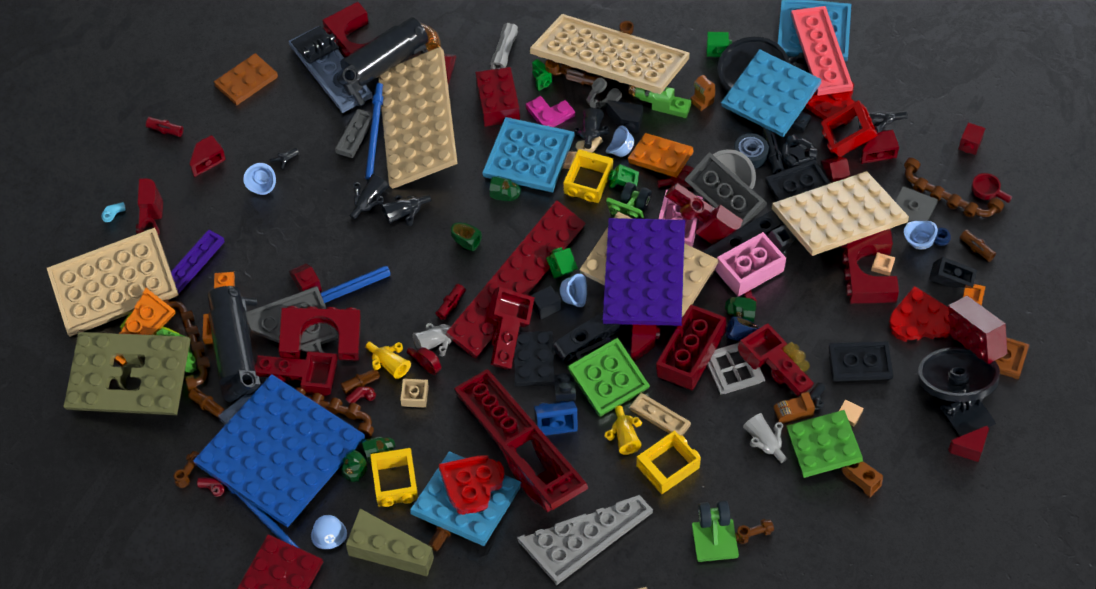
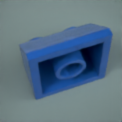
M560 401L554 404L543 403L539 406H534L536 425L545 436L578 431L577 407L574 401Z

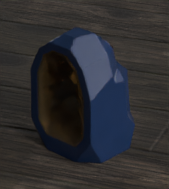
M731 317L726 326L725 334L730 339L740 341L760 327L750 320L741 317Z

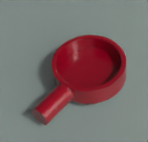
M685 165L677 177L671 176V178L657 180L658 188L669 185L674 186L678 183L688 191L693 190L685 179L694 168Z
M981 173L973 179L972 192L978 198L990 200L991 198L998 197L1007 203H1010L1012 200V196L1000 190L1001 183L996 176L989 173Z
M412 347L407 349V354L416 358L419 364L430 374L435 375L441 370L439 358L433 351L425 347H421L418 351Z

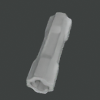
M506 23L503 25L500 40L490 62L491 69L506 67L512 44L518 33V27L515 24Z

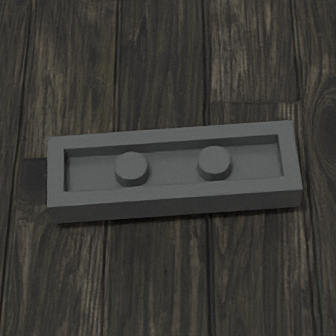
M357 109L335 148L337 154L350 158L354 157L372 124L373 113Z

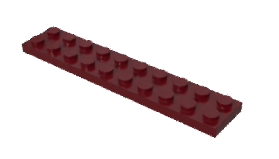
M556 200L445 335L476 359L493 338L496 329H498L499 320L488 317L494 290L502 287L528 295L549 270L550 266L546 258L552 255L551 251L560 247L563 250L566 249L586 223Z

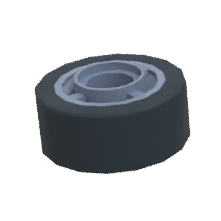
M745 134L736 140L734 150L745 154L751 160L755 169L761 167L767 161L769 146L763 137L757 134Z

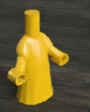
M368 342L365 346L366 349L373 353L372 364L374 370L380 369L382 365L395 379L403 377L411 367L410 361L393 353L394 351L400 353L403 350L402 343L398 342L391 347L384 346L378 348L373 343Z
M616 406L615 411L618 419L613 423L612 429L605 432V437L611 441L615 438L614 434L617 432L619 452L623 455H629L638 451L642 446L632 426L633 424L635 427H639L642 425V421L638 417L633 418L632 416L625 415L623 407Z

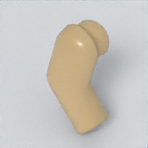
M600 136L593 139L590 149H586L584 147L585 140H581L576 143V149L592 153L603 140Z

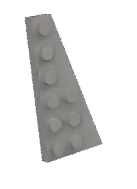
M638 495L620 501L606 509L600 508L594 513L583 514L557 523L554 527L537 530L534 534L517 537V540L553 582L558 585L652 514L653 509Z

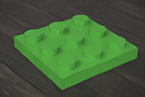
M618 338L574 362L567 368L599 417L650 387Z
M845 410L786 426L804 478L863 462L862 454Z

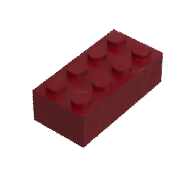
M690 305L682 318V326L676 328L656 363L657 377L693 391L726 332V317Z

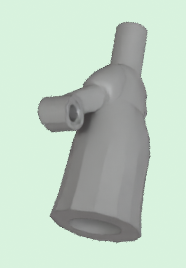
M428 323L425 331L413 333V341L417 350L421 347L429 350L442 344L438 349V353L440 356H445L448 344L452 342L445 335L450 326L445 324L433 326V324Z
M762 413L755 415L743 425V428L753 437L750 441L751 447H759L764 453L774 454L781 464L787 460V457L780 450L782 445L780 435L783 428L781 422L776 423L774 426L775 435Z

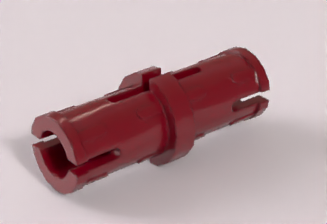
M148 117L146 121L147 128L158 130L162 134L168 133L177 137H181L183 134V126L172 124L168 120L162 121ZM159 125H163V126H166V127H170V129L161 127V126H159Z
M456 284L451 293L445 296L443 304L435 312L436 316L441 320H446L452 309L457 307L459 299L466 292L462 285Z

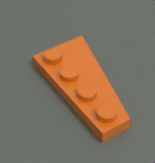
M145 288L142 297L136 303L132 314L126 320L119 334L155 335L175 315L176 311L149 289ZM116 356L114 359L121 367L127 364L124 356Z

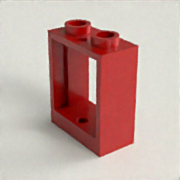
M859 100L821 122L824 128L822 133L829 141L827 144L829 150L832 153L835 152L840 157L878 136L867 108ZM858 116L862 129L837 143L832 130Z

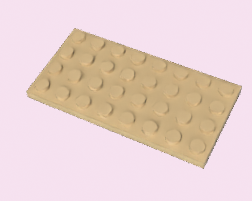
M561 14L530 47V54L537 55L538 57L658 94L664 91L688 61L690 55L686 51Z
M439 47L397 64L378 77L379 83L383 84L382 96L384 99L381 108L389 186L392 189L458 164L444 51Z

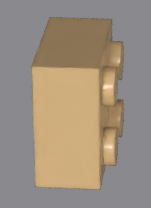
M403 379L401 406L426 407L429 387L428 380Z

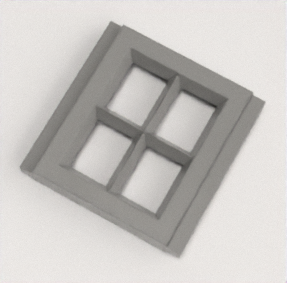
M739 343L716 349L707 364L720 395L765 381L760 367L754 370L746 361L738 365L734 364L730 354L738 351ZM726 355L731 367L721 370L716 358ZM747 366L752 378L741 380L737 369ZM733 370L738 382L728 385L723 373Z

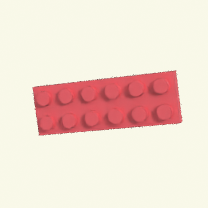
M826 6L792 10V21L809 72L821 79V84L816 90L817 96L852 91L853 84Z

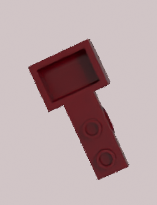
M139 179L138 206L140 212L139 224H136V234L146 231L148 227H153L157 230L159 236L160 231L154 219L162 218L163 199L153 180Z
M678 183L666 192L665 197L681 207L680 213L686 220H692L695 217L699 219L696 233L712 244H716L741 227L743 221L741 218L722 205H719L717 208L712 207Z
M502 287L494 290L488 317L498 319L499 325L492 338L494 350L491 365L507 370L511 369L519 327H526L530 324L535 297Z
M768 323L740 340L738 344L739 354L754 370L767 363L772 368L771 374L774 380L779 384L785 382L797 396L812 388L814 382L784 352L787 343Z
M309 351L306 360L258 355L255 365L256 376L269 377L272 374L286 384L292 383L293 380H301V388L305 390L306 394L320 393L323 396H327L331 393L338 358L337 354Z

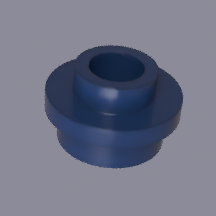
M938 228L934 243L939 246L947 245L951 239L949 231L946 228Z

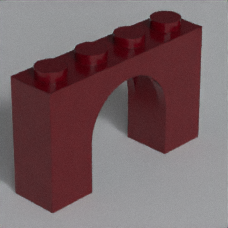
M359 2L323 19V29L327 34L334 35V42L339 46L344 58L367 44H356L347 39L352 32L369 24L367 11Z
M891 229L841 246V248H844L842 263L846 264L844 279L848 280L846 296H850V304L897 303L899 295L897 276H871L864 273L857 264V261L862 257L876 255L877 252L885 255L891 254L893 245Z
M296 306L282 308L279 355L281 358L300 359L303 333L310 326L323 323L335 328L339 334V360H359L360 310L352 307L346 309H337L335 307L318 309L313 306L307 308H298Z

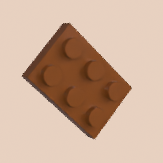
M255 53L216 79L214 84L237 106L275 80L278 74Z

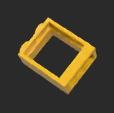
M578 149L564 180V194L582 198L589 202L599 203L609 180V174L613 170V158ZM580 167L604 173L597 189L573 183Z
M674 430L638 455L636 466L661 494H664L698 470L701 457L695 449L692 450L685 437L679 435ZM674 446L689 464L669 478H666L652 461Z
M411 448L370 454L378 506L389 507L397 503L408 504L418 499ZM408 465L411 487L381 492L378 470Z

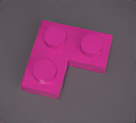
M541 96L526 103V109L540 125L555 127L575 117V111L566 100L551 108Z

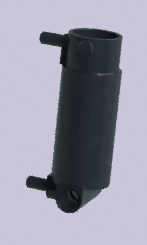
M414 17L409 18L398 26H393L340 61L342 70L333 76V83L339 88H344L348 96L353 95L359 106L364 105L365 101L358 92L363 86L411 55L413 56L418 52L422 54L429 52L425 45L428 43V36L424 27Z
M223 286L215 288L207 294L210 308L209 321L222 396L226 401L234 402L243 394L253 395L262 385L260 384L259 376H256L246 316V305L256 306L257 299L244 298L241 296V291L238 287Z

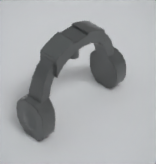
M598 78L593 82L592 90L586 101L590 107L600 109L607 105L608 100L618 101L622 97V92L618 88H613L604 100H594L595 95L601 93L607 86V82L603 78Z

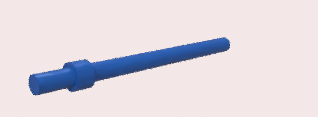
M382 83L376 84L375 95H373L372 100L374 107L365 175L366 180L370 179L374 170L380 109L384 99L382 96Z
M228 488L280 540L299 548L264 511Z

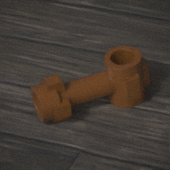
M192 451L191 454L187 455L186 460L188 462L183 470H177L173 475L176 486L180 488L188 486L190 482L188 476L194 466H196L193 460L200 453Z
M770 519L760 520V525L751 528L745 525L739 526L735 533L736 541L740 544L748 543V539L751 536L765 533L766 536L770 535L774 531V526Z

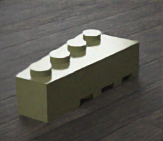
M362 509L359 510L346 543L349 556L428 576L434 559L432 547Z

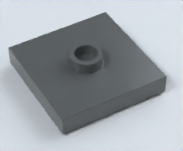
M902 187L895 202L909 216L908 222L905 223L908 224L912 221H929L938 199Z

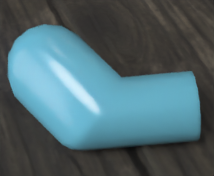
M124 202L107 206L101 215L102 220L110 222L117 213L126 211Z

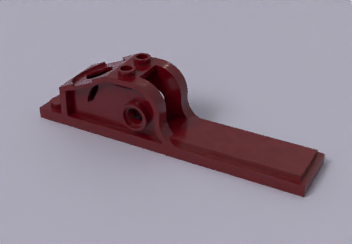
M488 369L454 388L458 397L499 445L514 478L521 482V488L546 512L554 510L588 489L587 483ZM531 440L541 464L546 469V471L537 476L524 458L522 459L516 451L517 447Z

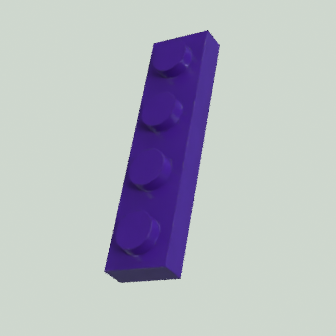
M208 230L171 271L178 294L225 242L222 236Z

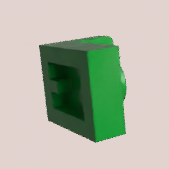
M536 59L532 62V73L536 78V89L540 91L552 83V73H548L545 65L539 59Z
M619 164L609 174V187L614 188L617 184L625 186L628 182L635 184L637 187L639 172Z

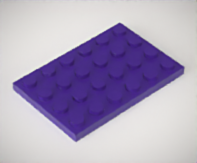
M609 218L603 324L682 326L685 220Z

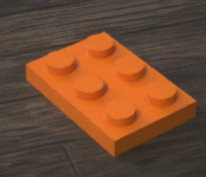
M645 133L629 155L628 162L677 177L694 151L691 146Z

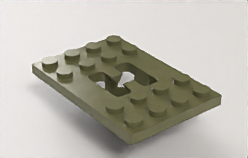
M78 332L64 408L67 410L177 415L191 339L187 336ZM124 356L128 364L122 368L113 367L115 357ZM140 357H146L145 364H143ZM130 373V377H137L141 380V385L132 390H128L126 387V379ZM111 379H116L123 390L109 389Z

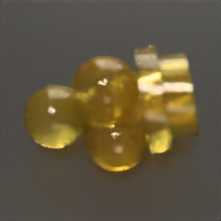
M790 342L782 350L803 372H806L810 364L805 360V352L799 350L800 347L797 344Z

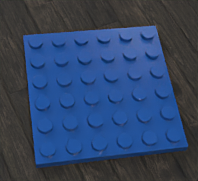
M271 374L193 462L206 473L288 528L343 464L345 454L352 449L355 450L361 441L364 440L365 436L356 428Z

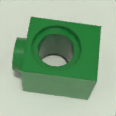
M707 32V57H720L723 51L732 44V40L729 39V32Z
M560 247L552 250V255L546 258L554 279L570 274L578 269L570 248L563 250Z

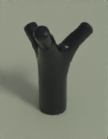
M294 148L286 153H278V157L270 159V162L281 161V169H284L286 162L298 155L299 152L297 148Z

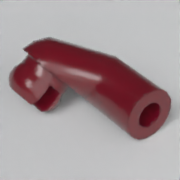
M357 387L346 397V400L349 403H355L359 398H366L372 401L375 399L376 393L371 387Z
M198 478V488H209L212 494L217 497L224 493V486L217 479Z

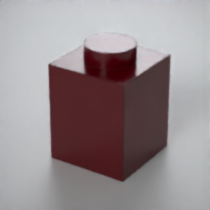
M968 122L958 149L976 155L986 128Z

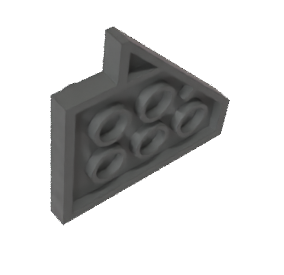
M318 287L246 312L251 332L279 343L282 308H287L288 306H296L298 308L313 306L318 309H326ZM323 323L314 324L307 328L301 338L300 352L305 354L308 351L324 353L321 345L338 339L335 328Z

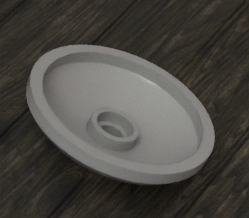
M721 150L713 154L753 190L756 182V172L751 160L745 154L736 150Z

